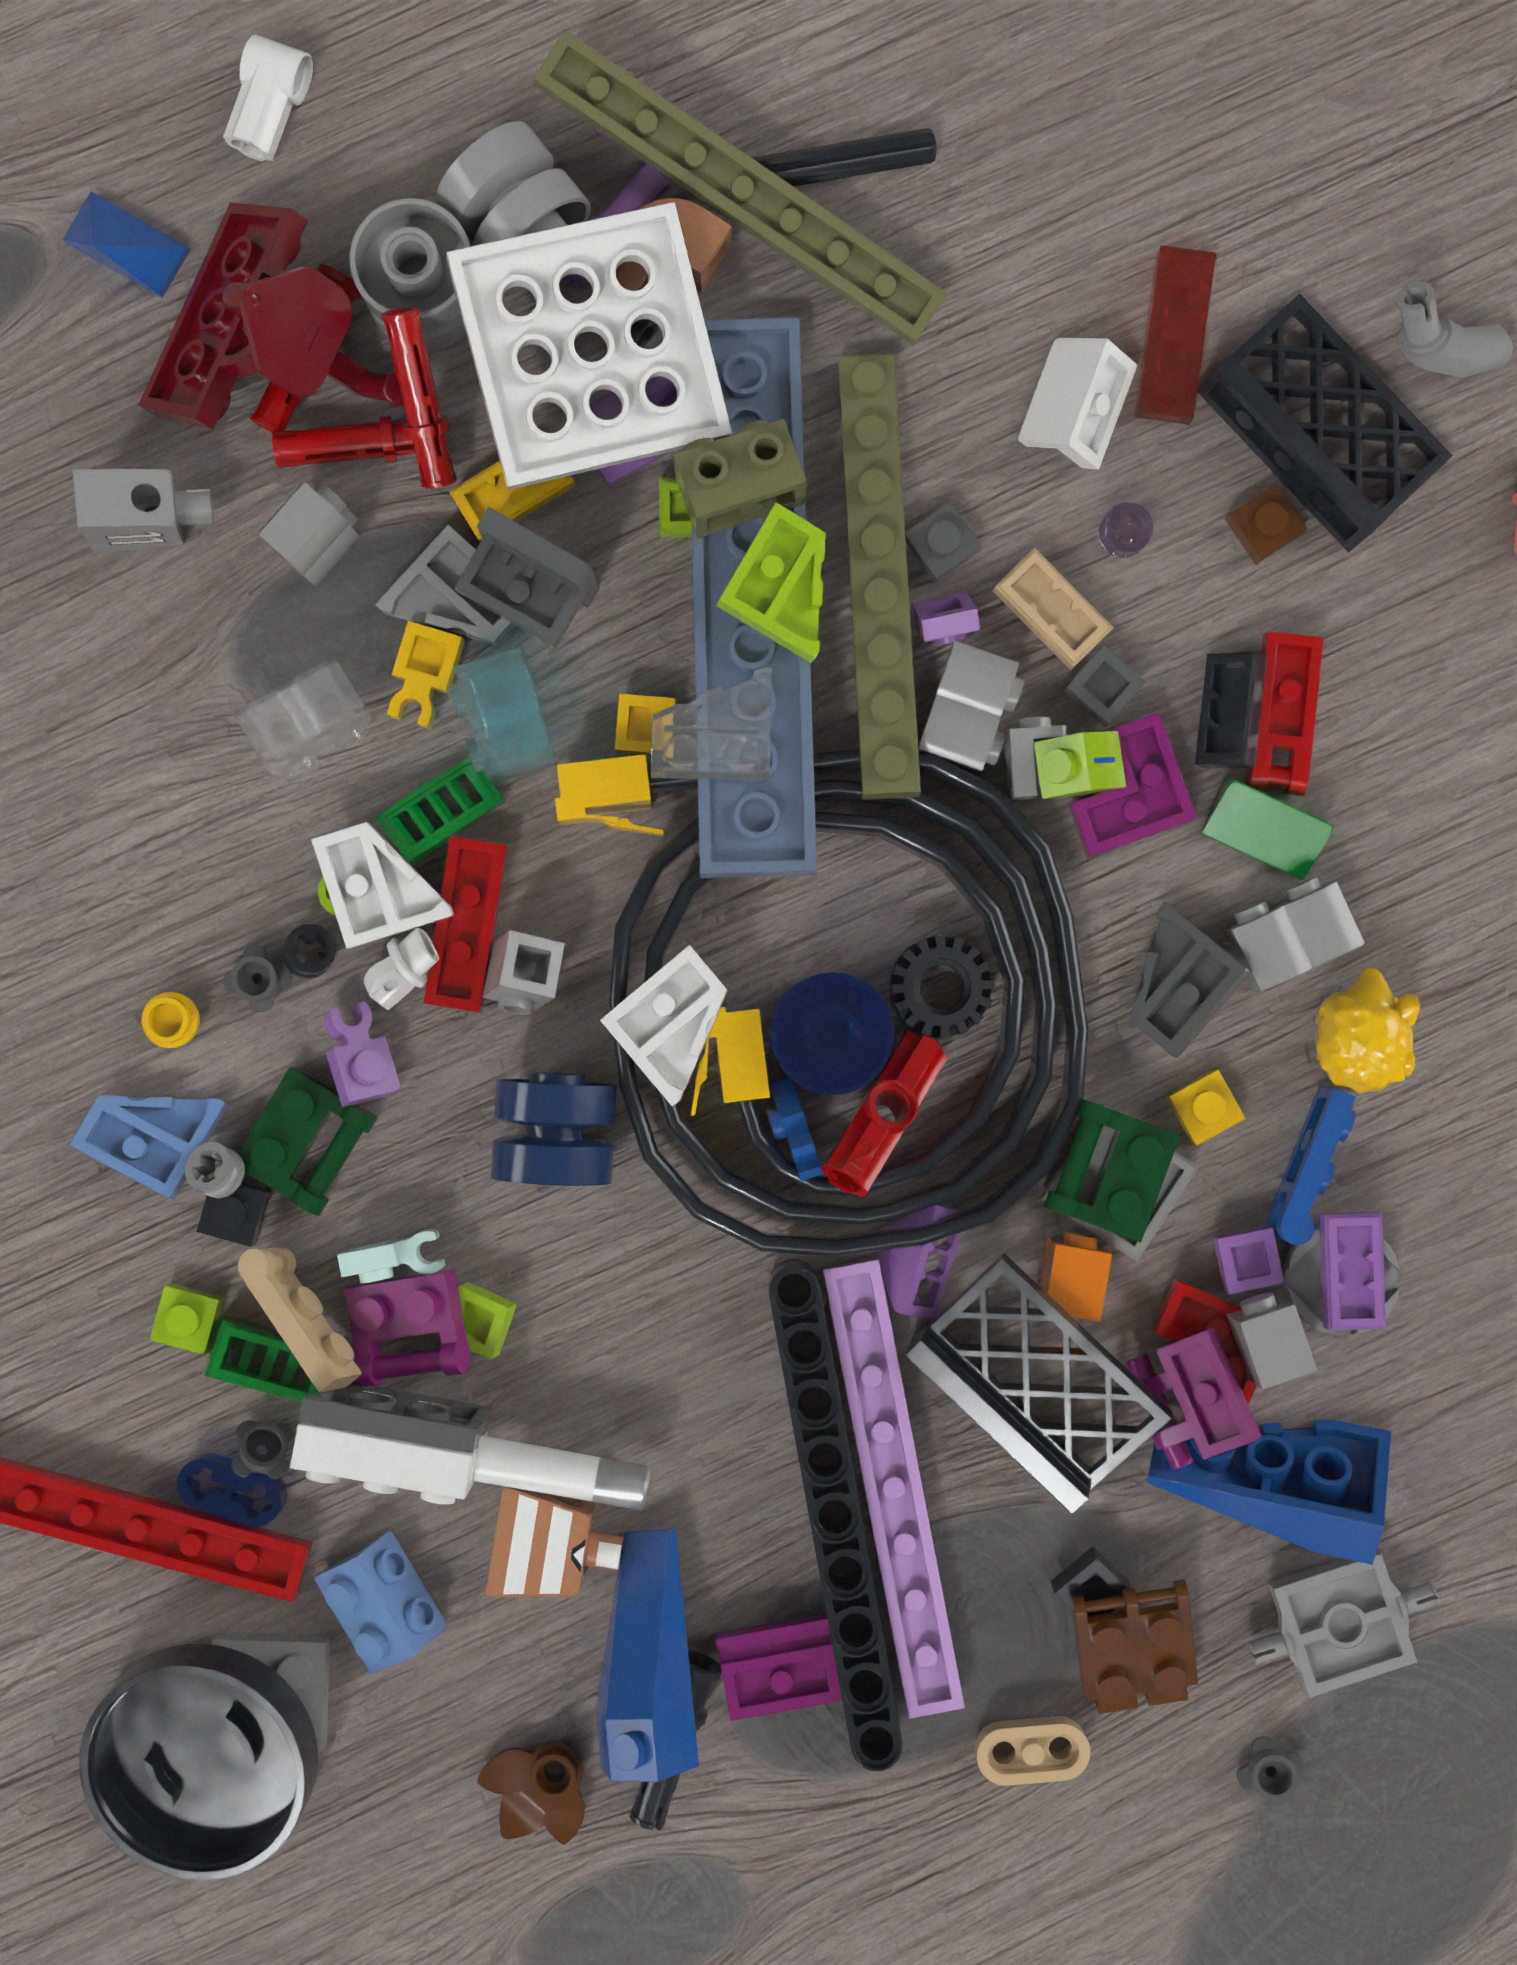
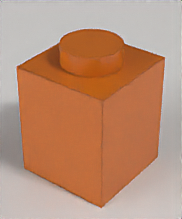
M1065 1231L1063 1240L1048 1238L1039 1286L1071 1317L1101 1322L1112 1253L1102 1247H1097L1098 1237Z

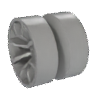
M521 121L500 125L473 142L449 167L436 193L437 204L449 211L458 220L468 238H474L473 246L586 222L591 210L589 200L564 170L559 168L553 169L554 159L552 154L528 124Z
M416 198L398 199L383 204L371 212L360 224L353 237L350 248V270L354 283L370 313L387 337L385 323L381 316L382 313L405 306L419 307V316L427 351H436L454 345L467 335L447 262V252L471 247L458 220L445 208L431 201Z

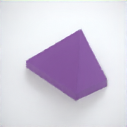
M936 1205L909 1214L886 1230L931 1224L940 1218L961 1211ZM961 1233L947 1237L945 1246L941 1244L934 1246L931 1242L922 1246L874 1252L875 1257L879 1259L882 1278L894 1311L903 1315L930 1320L937 1317ZM936 1249L938 1253L942 1254L936 1272L930 1271L925 1273L924 1267L928 1254ZM927 1275L933 1282L924 1305L916 1293L920 1280Z

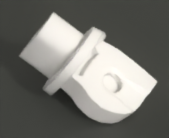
M415 928L403 940L392 938L387 943L390 955L372 966L365 974L364 985L369 996L387 1010L404 998L415 986L422 988L427 982L426 972L439 961V956L432 940L421 928Z

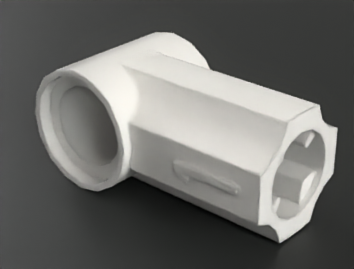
M256 34L249 38L244 47L240 62V81L242 86L223 135L229 146L237 149L245 156L258 161H273L293 104L300 105L308 93L313 72V61L309 53Z

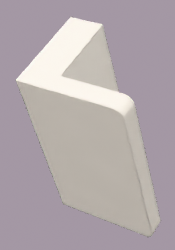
M1107 338L1055 339L1019 433L1018 441L1026 447L1058 449L1081 468L1099 469L1138 365Z

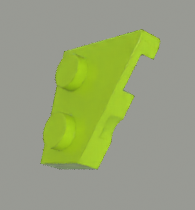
M776 502L716 606L812 663L820 652L818 624L819 608L822 606L823 596L821 566L825 557L826 532Z

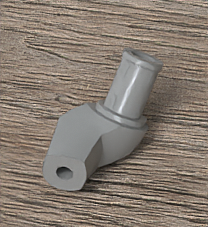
M1414 282L1407 285L1411 300L1410 304L1408 303L1406 292L1402 289L1399 291L1396 303L1401 313L1403 328L1400 330L1397 343L1402 355L1411 364L1428 371L1463 378L1505 366L1513 352V344L1504 328L1499 324L1464 328L1448 318L1438 316L1434 288L1426 282Z

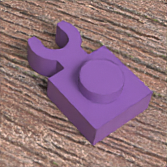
M365 1001L358 1002L351 1008L355 1019V1026H348L341 1020L338 1007L331 1008L324 1014L326 1031L333 1039L339 1041L340 1047L332 1048L326 1055L342 1107L391 1096L401 1090L386 1036L370 1039L368 1029L372 1023V1013Z

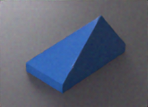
M93 192L89 193L63 238L66 244L161 298L165 295L190 252L189 248Z

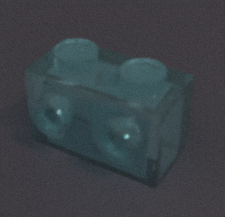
M520 647L454 667L459 683L450 685L451 695L459 717L469 716L475 737L467 739L466 744L476 773L485 770L486 777L493 783L558 764L528 660Z

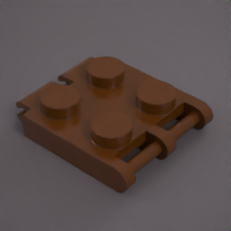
M1185 1579L1172 1581V1587L1138 1593L1135 1592L1134 1587L1122 1589V1595L1084 1601L1083 1595L1071 1597L1081 1687L1086 1702L1095 1701L1098 1714L1138 1708L1137 1694L1145 1693V1698L1148 1699V1706L1188 1700L1187 1686L1197 1685L1198 1678L1190 1599ZM1174 1599V1603L1138 1608L1139 1604ZM1123 1607L1124 1611L1087 1617V1613L1089 1612H1096Z

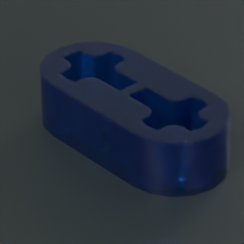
M204 1453L198 1455L181 1469L177 1477L176 1486L178 1494L185 1504L194 1509L250 1527L267 1525L282 1512L287 1503L288 1493L286 1485L281 1478L271 1479L267 1474L251 1473L247 1477H240L232 1469L231 1463L233 1459L220 1454ZM205 1468L212 1470L211 1480L228 1488L213 1487L204 1494L199 1491L201 1482L194 1479L193 1475H198ZM260 1485L266 1488L265 1498L273 1502L272 1504H267L259 1512L252 1509L254 1500L251 1497L239 1494L237 1491L252 1493Z

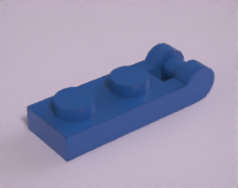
M1319 1086L1267 1216L1266 1224L1273 1227L1276 1238L1285 1240L1290 1244L1301 1245L1308 1242L1314 1235V1221L1309 1214L1317 1194L1322 1195L1329 1187L1333 1178L1335 1165L1330 1161L1338 1141H1345L1353 1128L1356 1112L1351 1108L1355 1101V1096L1335 1088Z

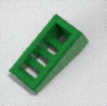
M471 754L379 814L376 819L405 860L415 866L449 842L450 836L456 837L505 802V799ZM464 776L468 777L483 798L476 805H473L457 782ZM446 789L450 791L464 811L456 818L439 796ZM428 802L445 824L435 830L420 809ZM409 815L425 836V838L417 843L401 822Z
M226 1315L222 1316L205 1365L204 1376L301 1403L303 1397L310 1391L317 1390L307 1374L302 1387L292 1384L299 1362L279 1332ZM234 1337L245 1340L236 1365L226 1362ZM258 1343L267 1346L259 1371L255 1372L248 1368ZM283 1350L289 1352L279 1380L270 1376L278 1352Z

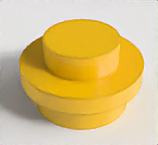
M163 992L151 998L145 1005L141 1023L145 1035L151 1042L164 1048H176L187 1044L194 1038L199 1029L200 1015L195 1003L186 995L178 992Z

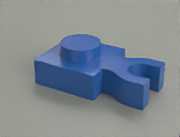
M792 1077L770 1083L776 1106L767 1108L766 1111L776 1141L787 1138L801 1181L822 1175L823 1172L821 1171L816 1149Z

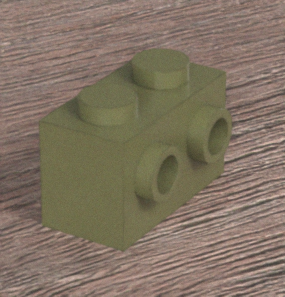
M784 418L770 423L767 420L752 421L739 428L734 435L715 441L712 438L697 439L684 446L681 452L673 454L675 478L697 539L768 516L776 502L786 509L805 504L807 480Z

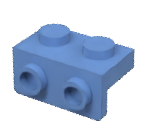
M390 1531L380 1535L363 1550L327 1566L314 1577L328 1606L335 1613L354 1645L356 1653L362 1659L371 1675L416 1656L446 1628L443 1616L396 1537Z

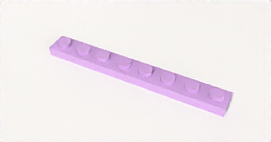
M875 1257L823 1267L908 1716L911 1719L965 1708L879 1259Z

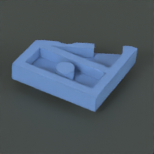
M99 1095L69 1145L157 1193L174 1200L186 1180L185 1165L189 1155L195 1148L208 1142L229 1105L219 1099L212 1098L194 1100L174 1099L172 1097L129 1098L127 1096Z

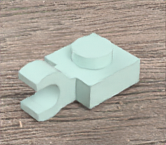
M425 1229L408 1238L402 1237L348 1248L337 1255L341 1277L358 1274L360 1283L379 1281L393 1277L392 1267L400 1264H407L420 1274L436 1273L446 1266L445 1260H425L420 1254V1246L425 1241L438 1239L440 1237L439 1230Z

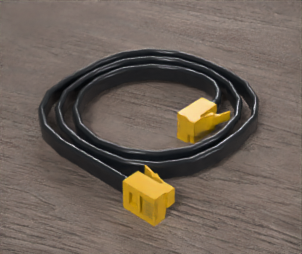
M859 748L813 754L814 774L860 769ZM918 753L920 774L928 775L987 805L1031 856L1052 919L1066 1027L1062 1099L1032 1160L981 1205L919 1227L837 1237L768 1233L703 1202L658 1150L637 1086L634 1060L613 1036L619 1088L643 1160L692 1217L759 1251L837 1257L922 1246L991 1223L1051 1171L1078 1116L1077 1113L1084 1099L1088 1023L1075 922L1051 847L1001 788L934 754ZM645 754L558 764L557 773L560 798H555L557 821L560 826L587 822L602 823L611 829L664 837L662 829L634 825L627 818L598 815L652 809L650 796L652 793L698 788L697 767L648 773ZM845 780L814 782L815 802L838 800L902 805L963 836L1006 886L1028 951L1035 1014L1030 1077L1001 1135L949 1181L886 1202L844 1205L789 1201L727 1170L683 1119L679 1104L671 1106L656 1087L655 1089L668 1128L717 1185L784 1219L847 1224L885 1222L962 1197L1018 1148L1052 1080L1057 1003L1050 949L1025 875L976 819L923 792L920 793L919 797L862 800L861 782ZM815 812L816 832L878 836L937 866L982 917L1004 982L999 1052L969 1112L918 1156L883 1167L868 1191L871 1192L930 1172L987 1122L1020 1056L1025 978L1001 907L951 850L886 817ZM699 816L649 858L615 925L609 995L610 1011L627 998L632 931L662 872L699 841ZM700 867L680 884L647 949L644 983L663 967V957L694 896L715 879L700 878ZM721 1007L705 1042V1053L698 1063L691 1116H694L696 1113L700 1085L707 1079L709 1038H715L723 1103H737L749 1141L776 1173L815 1193L858 1196L852 1193H845L829 1183L826 1175H819L801 1181L796 1164L788 1160L765 1134L754 1102L755 1099L770 1098L759 1009L726 1013V1007Z

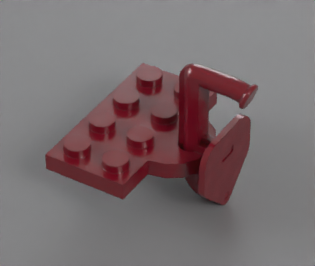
M230 202L138 406L157 417L214 430L217 421L225 415L231 402L230 393L236 379L252 376L256 372L287 393L297 396H308L315 393L328 376L357 396L386 401L397 407L404 406L396 372L388 375L370 372L339 351L352 317L350 300L345 291L314 268L299 267L286 271L288 265L295 260L300 251V238L308 221L291 208Z

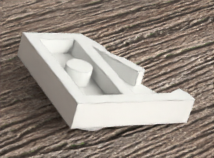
M361 823L311 839L347 949L455 916L452 907L370 823Z
M689 945L600 1021L670 1105L674 1106L683 1096L728 990Z

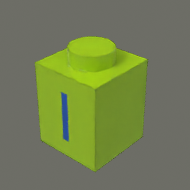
M1118 731L1081 732L1034 742L1042 799L1076 797L1126 787Z

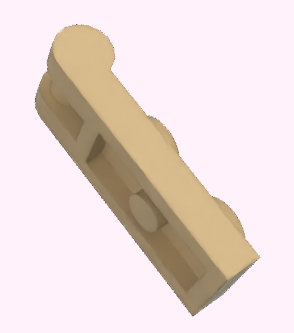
M285 1247L256 1248L245 1251L240 1256L238 1262L240 1276L318 1392L346 1388L362 1374L353 1361V1349L343 1336L332 1330L321 1314L323 1307L318 1297L310 1289L302 1286L294 1274L296 1268L294 1254Z

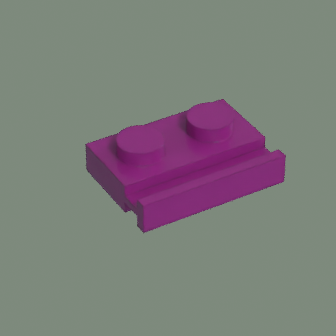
M827 1613L716 1633V1644L720 1657L730 1721L842 1701Z

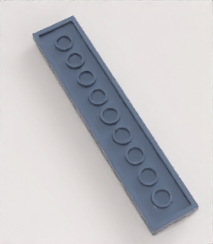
M799 318L704 320L732 435L736 434L737 430L743 425L752 421L767 420L770 423L784 418L804 472ZM805 504L788 509L806 520ZM767 516L697 539L692 525L700 878L816 875L810 662L716 606Z

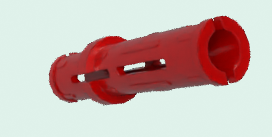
M399 307L385 311L381 316L385 323L407 417V422L403 424L405 438L412 440L421 478V487L426 489L441 488L457 481L446 433L450 430L449 420L446 415L441 414L432 367L419 316V307Z
M391 415L380 416L379 422H369L366 424H348L295 431H272L273 452L278 469L384 457L386 462L397 461V456L415 454L412 440L405 438L403 424L407 422V419L392 420Z

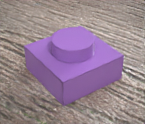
M967 592L912 604L915 625L925 642L932 640L936 644H950L964 639L965 633L980 630L977 607Z
M1265 1225L1212 1236L1225 1293L1230 1295L1284 1283L1273 1227Z

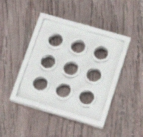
M675 202L447 252L448 266L507 490L680 450L690 442L701 438H712L715 441L732 435ZM633 261L642 265L648 275V284L638 291H630L623 288L616 278V269L620 264ZM569 274L582 275L591 284L592 296L586 302L579 304L571 303L562 296L559 290L560 281ZM516 286L528 289L535 297V309L526 316L510 314L502 303V297L508 289ZM641 319L654 321L662 331V343L653 349L639 347L633 341L630 333L631 326L636 321ZM584 332L599 334L607 345L605 357L596 362H588L580 358L574 348V341L577 336ZM532 344L543 347L550 355V368L540 375L526 373L520 367L517 360V355L523 347ZM661 376L673 382L677 390V399L672 405L659 407L649 401L646 396L645 385L651 378ZM601 389L614 392L621 401V413L611 420H603L596 417L589 406V398L594 392ZM551 402L562 408L566 416V424L560 431L546 433L537 428L533 421L532 413L541 403Z

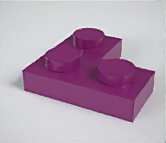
M1159 712L1108 730L1118 731L1126 787L1108 790L1069 805L1087 858L1197 819Z

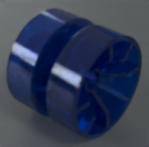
M836 972L821 973L800 981L783 996L773 1015L771 1042L780 1066L794 1082L815 1093L840 1095L864 1087L882 1071L892 1051L894 1027L887 1004L871 985L849 974Z

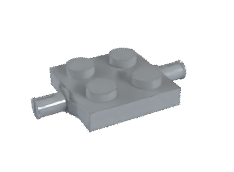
M1378 1550L1373 1565L1342 1558L1269 1582L1268 1585L1278 1612V1632L1252 1641L1249 1640L1247 1641V1646L1256 1666L1260 1663L1288 1655L1295 1664L1303 1691L1311 1698L1417 1663L1409 1638L1408 1614L1439 1606L1440 1600L1436 1596L1438 1594L1431 1581L1399 1592L1390 1581L1382 1554Z

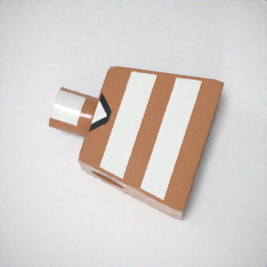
M503 1486L485 1596L542 1597L579 1595L585 1566L618 1572L624 1537L591 1532L595 1503L592 1501Z

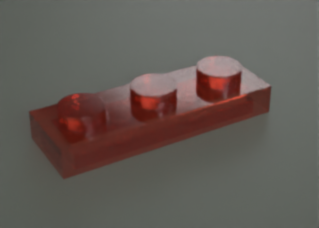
M1161 245L1156 253L1134 414L1136 418L1189 425L1194 419L1216 253Z

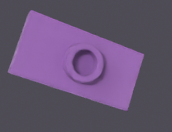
M1376 1211L1319 1213L1323 1328L1328 1331L1386 1329L1382 1213Z

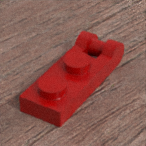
M1271 631L1262 635L1261 653L1267 656L1256 761L1255 768H1246L1245 784L1256 790L1264 792L1267 787L1284 788V793L1288 795L1304 796L1306 793L1310 775L1324 637ZM1272 749L1289 750L1287 766L1271 765Z

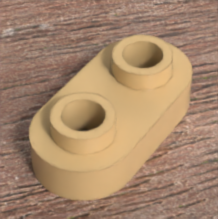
M1064 1716L992 1722L980 1731L974 1747L975 1757L981 1773L990 1782L1002 1786L1072 1780L1086 1769L1090 1760V1745L1083 1729L1074 1720ZM1064 1737L1068 1740L1067 1747L1064 1750L1055 1752L1049 1749L1053 1739ZM999 1742H1008L1012 1745L1011 1751L1005 1756L995 1755L993 1748Z

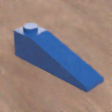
M1338 1420L1314 1421L1313 1427L1282 1429L1281 1423H1265L1261 1425V1430H1259L1262 1437L1256 1441L1204 1460L1195 1439L1186 1440V1445L1194 1462L1174 1470L1171 1468L1164 1449L1157 1450L1154 1443L1147 1483L1312 1552L1373 1565L1384 1528L1391 1431Z
M676 1528L625 1532L623 1536V1546L596 1704L601 1769L610 1781L658 1782L699 1767Z

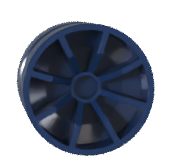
M529 1072L528 1079H496L494 1117L503 1122L526 1125V1132L523 1135H508L493 1139L491 1178L506 1182L538 1185L596 1186L611 1184L614 1145L603 1140L582 1137L583 1128L604 1127L615 1123L617 1085L585 1082V1075L548 1072Z

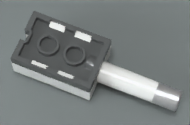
M352 1382L346 1388L321 1393L318 1390H312L303 1397L299 1415L300 1423L297 1426L290 1464L292 1469L306 1471L305 1477L315 1482L331 1484L339 1483L341 1478L363 1481V1488L375 1493L394 1494L398 1492V1488L421 1492V1499L435 1504H453L456 1498L464 1500L476 1481L636 1510L644 1508L651 1472L650 1467L487 1436L492 1407L378 1386L361 1388L356 1382Z

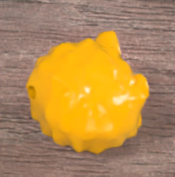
M1366 968L1362 971L1355 984L1343 992H1334L1323 1001L1315 1017L1318 1027L1314 1038L1317 1049L1316 1059L1320 1062L1321 1068L1326 1071L1335 1086L1349 1088L1358 1094L1380 1092L1392 1083L1404 1081L1405 1076L1412 1074L1415 1067V1056L1413 1053V1032L1411 1027L1415 1024L1420 1010L1418 997L1414 994L1405 993L1398 1000L1397 997H1393L1383 975L1375 968Z

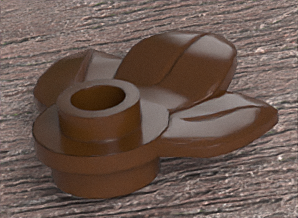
M548 1741L538 1746L534 1751L509 1748L499 1752L482 1768L477 1783L488 1791L503 1794L499 1813L502 1838L512 1839L526 1836L545 1826L558 1842L565 1845L575 1836L582 1825L585 1805L578 1787L582 1781L584 1765L579 1752L570 1744L563 1741ZM550 1761H559L565 1766L566 1772L560 1776H554L547 1771L546 1764Z

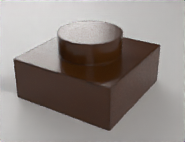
M1277 483L1231 513L1225 519L1255 565H1258L1308 530Z

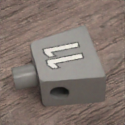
M72 469L77 527L94 554L180 546L184 542L182 525L214 524L211 489L179 490L171 470ZM152 507H158L151 512H146L148 509Z

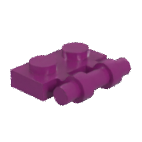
M1214 1327L1157 1349L1156 1352L1163 1365L1164 1372L1155 1373L1147 1353L1126 1361L1130 1372L1170 1410L1171 1407L1164 1391L1173 1389L1186 1420L1177 1422L1172 1412L1171 1419L1152 1435L1157 1450L1164 1449L1172 1470L1194 1462L1185 1442L1191 1438L1195 1439L1204 1460L1254 1442L1262 1437Z

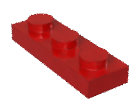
M450 836L440 896L452 907L455 916L436 921L433 945L438 953L439 961L428 971L423 1004L482 1013L484 1004L482 995L492 944L494 942L508 854L507 845Z

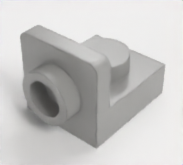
M1050 717L1017 720V728L1009 729L1005 733L1003 746L1007 796L1013 803L1030 802L1037 796V787H1040L1036 755L1034 753V742L1067 736L1066 725L1051 726Z

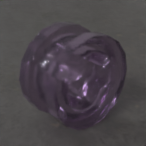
M1123 502L1114 506L1103 518L1099 527V540L1102 548L1109 555L1116 558H1130L1137 555L1150 541L1153 534V521L1150 514L1143 506L1136 503ZM1120 518H1129L1128 525L1131 526L1135 522L1139 528V532L1131 539V544L1121 542L1123 535L1116 539L1112 533V530L1119 524Z

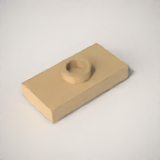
M1036 548L1021 560L993 589V592L1070 670L1114 628Z

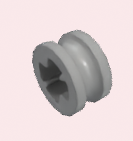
M212 1141L203 1143L195 1148L189 1155L185 1165V1177L188 1184L195 1190L218 1199L227 1197L235 1192L242 1183L245 1174V1164L241 1156L224 1145ZM215 1161H221L222 1165L215 1169ZM215 1171V1179H209L208 1175Z

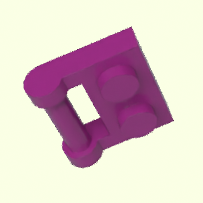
M454 1269L439 1271L433 1274H420L356 1284L344 1289L356 1353L354 1362L362 1372L355 1380L358 1386L361 1388L380 1386L384 1379L443 1371L447 1376L466 1374L470 1367V1351ZM435 1332L440 1333L442 1344L438 1349L383 1357L381 1340Z

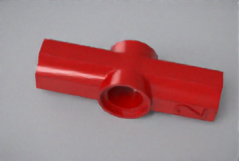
M907 1031L903 1035L867 1096L856 1107L851 1122L822 1167L821 1171L826 1174L829 1183L845 1193L856 1194L860 1197H864L903 1132L916 1118L919 1105L948 1059V1056L941 1049L940 1043L925 1034ZM876 1104L888 1107L895 1117V1122L883 1119L876 1109Z

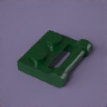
M289 1067L238 1154L245 1164V1173L291 1199L294 1204L303 1210L320 1216L329 1201L325 1195L362 1133H369L378 1117L358 1104L342 1107L338 1092L298 1068ZM333 1112L344 1121L305 1184L294 1176Z
M1083 1099L1077 1113L1082 1119L1055 1192L1049 1190L1043 1207L1141 1243L1180 1135ZM1107 1126L1117 1131L1091 1202L1086 1204L1076 1199L1102 1128Z

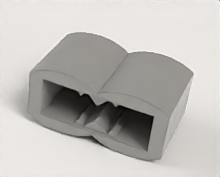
M304 481L257 533L279 556L315 587L321 583L360 538V535L352 528L357 523L358 518L346 508L347 505L322 482L313 490Z
M955 641L949 652L918 741V753L934 754L977 775L983 770L985 763L995 766L1006 736L1005 733L997 731L1003 710L1014 712L1024 685V680L1015 677L1019 663Z
M1313 877L1286 889L1285 892L1288 900L1270 909L1264 900L1233 914L1237 923L1224 931L1238 961L1252 971L1247 977L1252 991L1261 992L1365 944L1337 882H1327L1320 885L1318 878Z

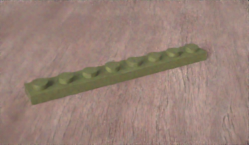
M563 30L534 77V86L913 346L946 296L947 292L567 30Z
M894 354L839 356L837 368L862 800L919 797L921 787Z

